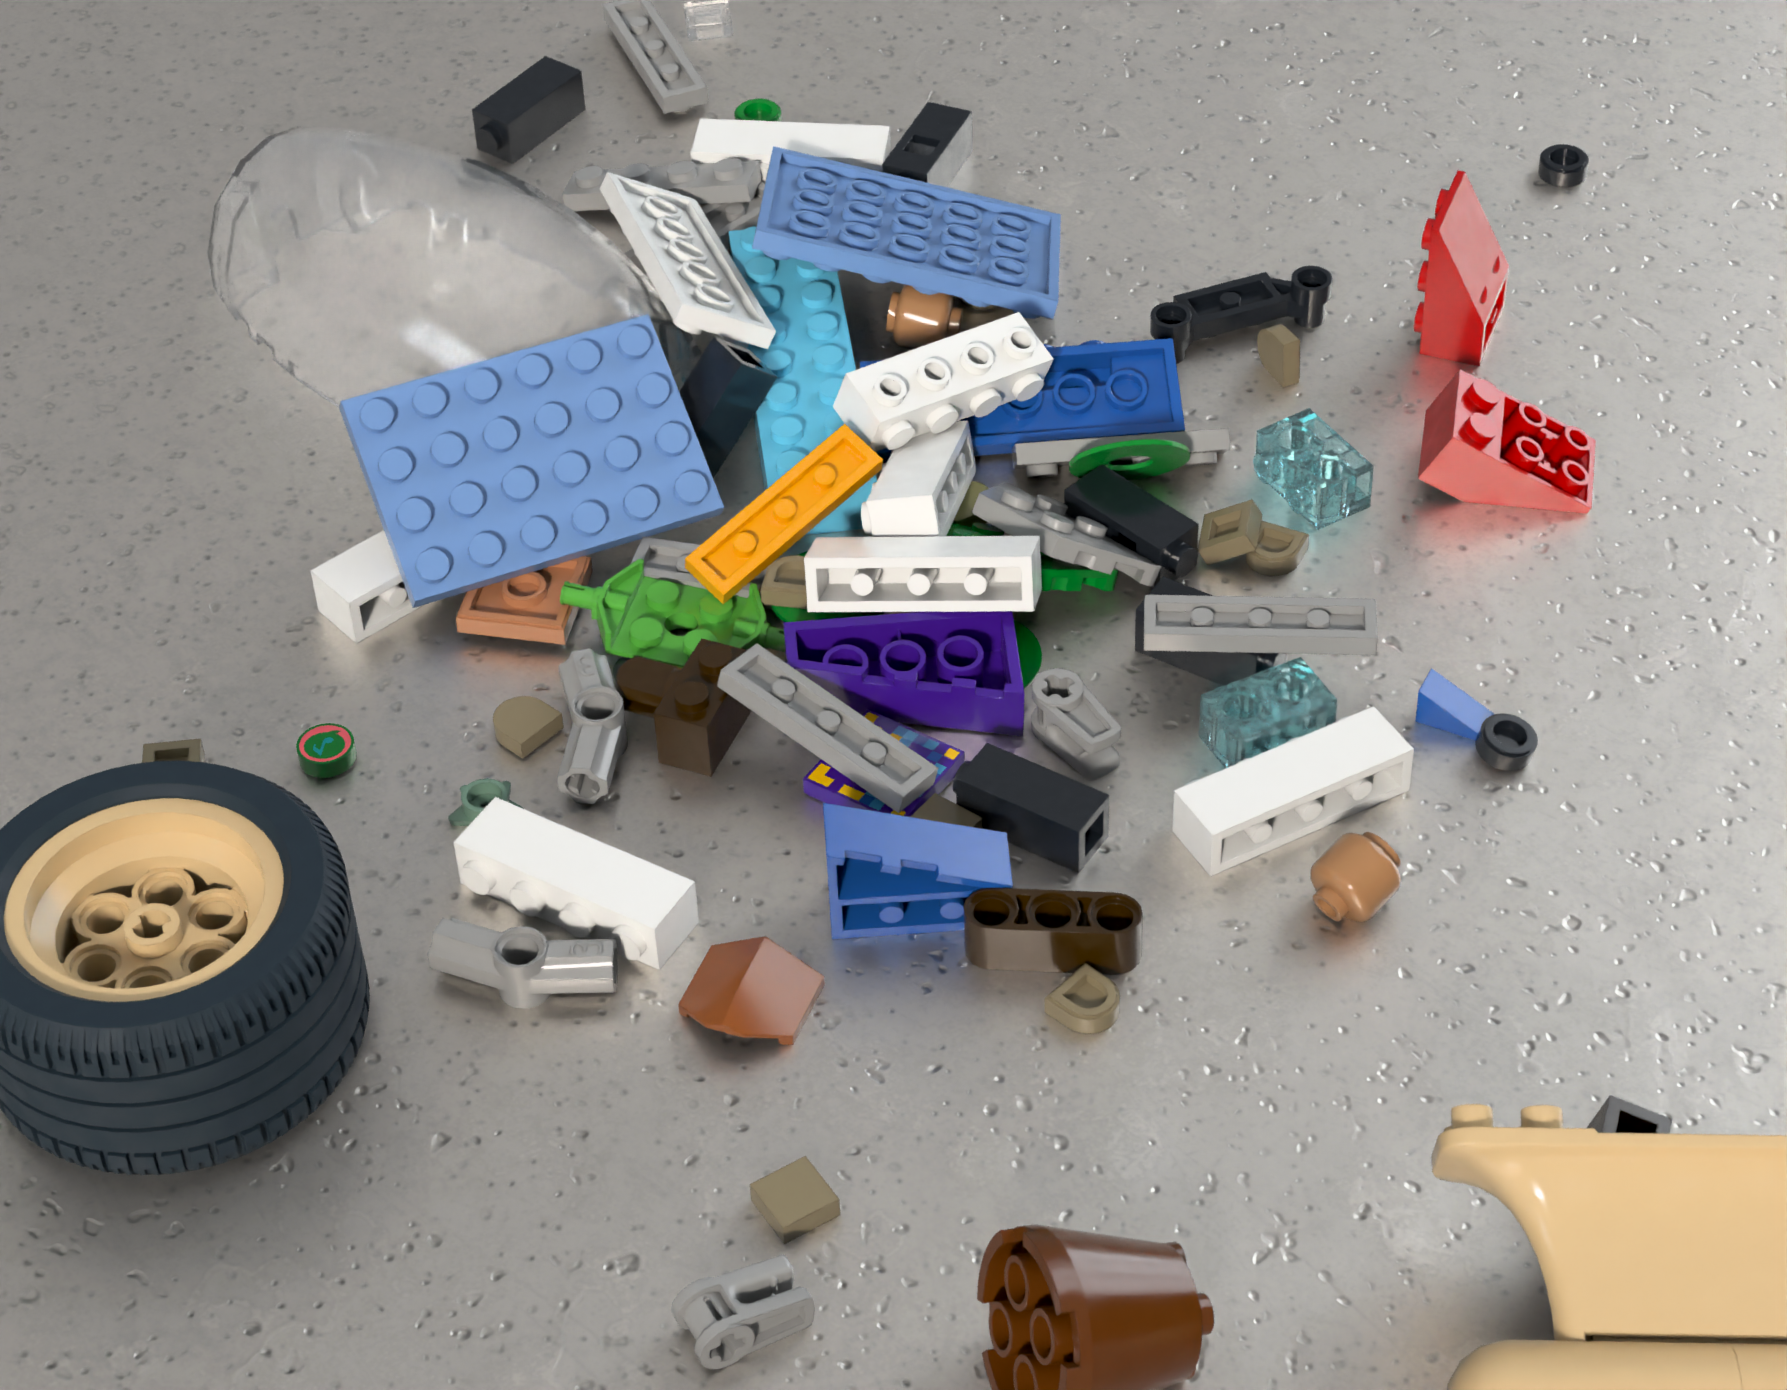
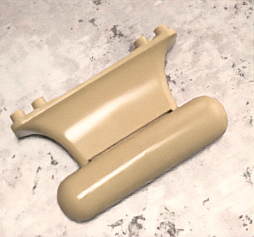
M1464 1104L1451 1109L1452 1126L1446 1127L1444 1132L1437 1138L1431 1155L1432 1172L1440 1180L1481 1188L1496 1197L1512 1212L1525 1231L1542 1271L1552 1312L1554 1341L1504 1340L1481 1345L1460 1360L1448 1382L1447 1390H1787V1135L1598 1133L1595 1128H1563V1110L1552 1105H1534L1521 1109L1520 1127H1493V1109L1490 1106Z

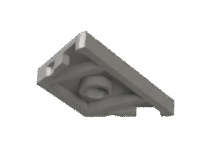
M1003 483L979 493L971 513L1012 536H1040V552L1049 557L1082 565L1109 575L1116 568L1134 578L1140 584L1154 586L1161 569L1160 565L1105 536L1108 528L1103 524L1083 516H1077L1074 519L1065 514L1068 508L1066 504L1045 495L1038 494L1037 497H1034L1010 483Z

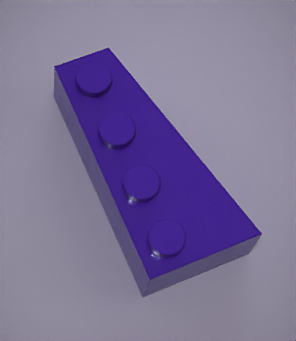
M1012 611L911 612L783 622L785 663L861 715L869 709L900 723L1023 737L1025 693Z

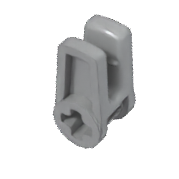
M1052 668L1038 674L1032 683V699L1037 705L1031 715V730L1035 737L1049 746L1089 781L1107 775L1116 769L1120 763V756L1112 745L1121 737V727L1074 672L1063 668Z
M780 1255L717 1277H707L689 1284L678 1293L673 1301L671 1311L678 1325L690 1330L696 1340L694 1350L701 1364L708 1369H720L732 1365L745 1355L808 1328L813 1322L815 1308L814 1300L806 1288L797 1287L793 1289V1267L785 1255Z

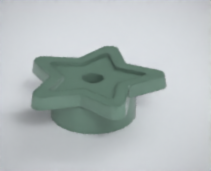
M485 778L460 787L462 805L450 814L448 819L453 826H469L485 809L483 807L487 806L495 797L520 808L523 807L509 799L511 792V783L509 781L500 782L495 779Z

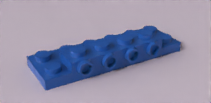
M1173 338L1116 343L1091 340L1076 346L1062 347L1043 344L1053 357V362L1044 378V386L1039 393L1023 402L1016 399L1000 405L986 416L975 417L973 415L960 420L969 422L974 456L1012 453V447L1019 443L1185 431ZM882 360L860 362V368ZM884 448L876 451V453L883 459V463H887L892 450Z

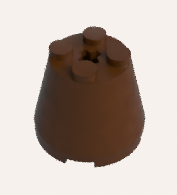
M1026 1225L997 1232L990 1240L983 1255L978 1278L977 1300L982 1304L989 1303V1332L994 1349L982 1352L992 1390H1164L1184 1380L1192 1379L1195 1375L1201 1352L1202 1335H1209L1212 1332L1214 1312L1209 1297L1204 1293H1197L1193 1277L1187 1266L1185 1252L1179 1243H1158L1043 1225Z

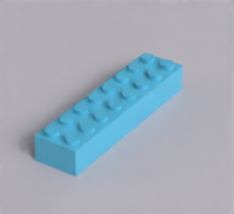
M756 226L744 230L729 231V244L732 260L776 330L768 349L751 344L746 348L777 376L774 384L753 415L764 490H766L844 425V422L833 408V404L845 374L856 370L838 271H825L817 268L812 262L795 258L787 260L774 259L765 255L761 250L752 249ZM876 475L805 535L863 529L861 506L863 502L867 501L872 490V484L877 482Z

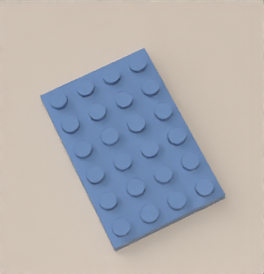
M773 146L752 249L761 250L765 255L778 260L795 258L812 262L817 268L825 271L836 272L842 269L863 274L866 279L876 283H889L893 281L910 285L918 292L927 295L944 293L961 297L967 303L978 307L995 305L1012 309L1014 313L1020 312L1023 317L1030 319L1039 318L1040 316L1053 319L1058 305L1061 214Z
M649 314L352 397L340 402V413L413 608L642 539V537H649L721 515L724 509L723 502Z

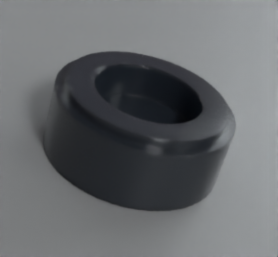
M1567 144L1553 145L1541 153L1538 174L1543 181L1553 186H1576L1584 182L1587 177L1589 157L1576 146Z
M1501 713L1491 715L1484 720L1477 735L1475 745L1480 757L1489 765L1500 770L1516 771L1530 763L1538 745V737L1532 726L1525 720L1515 715Z

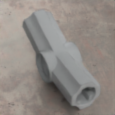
M591 648L572 651L570 657L565 662L559 664V675L573 724L557 776L559 791L568 794L574 802L595 804L598 798L608 795L617 760L626 751L628 739L623 698L616 691L606 655H599L593 652Z
M442 918L433 932L431 946L427 954L430 968L499 989L501 999L514 1008L526 1009L536 1007L544 1003L551 994L615 993L617 991L618 952L616 939L546 940L540 931L532 927L519 926L504 932H498L455 918L449 920Z

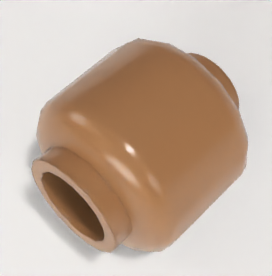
M905 285L901 292L893 291L887 315L886 331L893 333L895 343L898 346L916 349L958 334L960 332L963 309L954 307V296L944 293L927 295L918 292L913 286Z
M1365 832L1362 835L1346 833L1340 836L1311 867L1310 879L1316 890L1313 900L1325 915L1335 921H1340L1343 917H1346L1358 923L1366 922L1373 918L1399 890L1401 875L1398 867L1401 861L1394 849L1379 836L1371 832Z

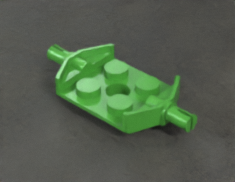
M638 559L605 581L603 587L597 586V588L565 581L561 590L560 604L591 610L592 619L597 620L605 653L627 658L640 656L683 667L701 638L745 650L758 643L765 649L785 652L784 629L773 627L771 623L766 622V613L761 602L757 584L755 583L750 584L748 598L734 595L725 604H722L707 589L644 576V560ZM675 629L690 630L685 636H677L670 633V631Z

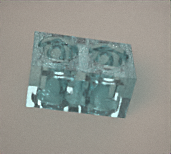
M1310 408L1257 430L1256 455L1253 459V465L1258 478L1264 484H1269L1288 502L1290 508L1295 513L1301 514L1317 530L1370 507L1374 465Z
M1299 657L1201 694L1199 737L1226 769L1245 758H1252L1283 745L1295 737L1304 736L1336 722L1337 698L1307 663Z

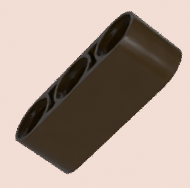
M984 888L973 892L965 901L963 907L965 954L969 961L979 968L1006 971L1074 973L1086 963L1103 975H1118L1133 970L1140 963L1142 956L1143 912L1141 905L1136 899L1127 894L1116 892Z

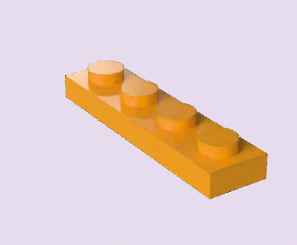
M846 424L842 425L685 558V569L722 604H725L882 470L883 459Z

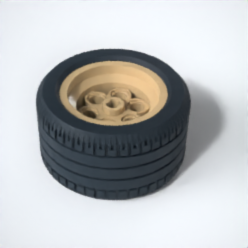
M154 761L108 769L66 784L32 803L0 829V1109L10 1122L30 1141L40 1148H44L45 1151L54 1154L56 1157L65 1159L67 1162L103 1172L126 1173L127 1175H162L194 1171L239 1158L273 1142L278 1137L286 1134L287 1131L295 1128L298 1123L308 1118V1115L315 1112L318 1106L323 1104L327 1097L342 1082V1078L346 1076L348 1069L352 1066L354 1058L358 1054L365 1034L370 1003L369 980L347 872L341 852L323 821L300 798L272 781L238 769L205 762Z

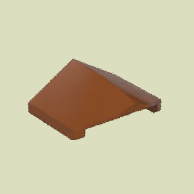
M766 936L711 945L678 1004L679 1013L687 1018L691 1016L705 1028L737 1037L778 1039L779 1044L793 1045L825 985V977Z

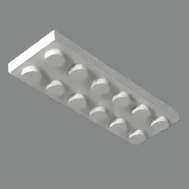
M607 172L600 191L608 203L610 211L614 214L622 228L623 234L630 242L634 254L639 258L644 267L647 277L657 290L660 300L671 315L673 323L680 329L692 334H701L702 331H707L720 335L723 340L743 348H747L751 344L768 349L776 330L696 199Z

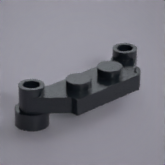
M1303 266L1292 273L1291 281L1270 278L1267 272L1175 295L1173 296V302L1161 303L1152 309L1150 314V333L1155 340L1173 338L1176 364L1184 360L1185 350L1193 341L1211 338L1249 326L1260 325L1279 318L1293 317L1299 326L1315 328L1322 325L1325 320V305L1330 300L1332 293V275L1328 270L1319 266Z

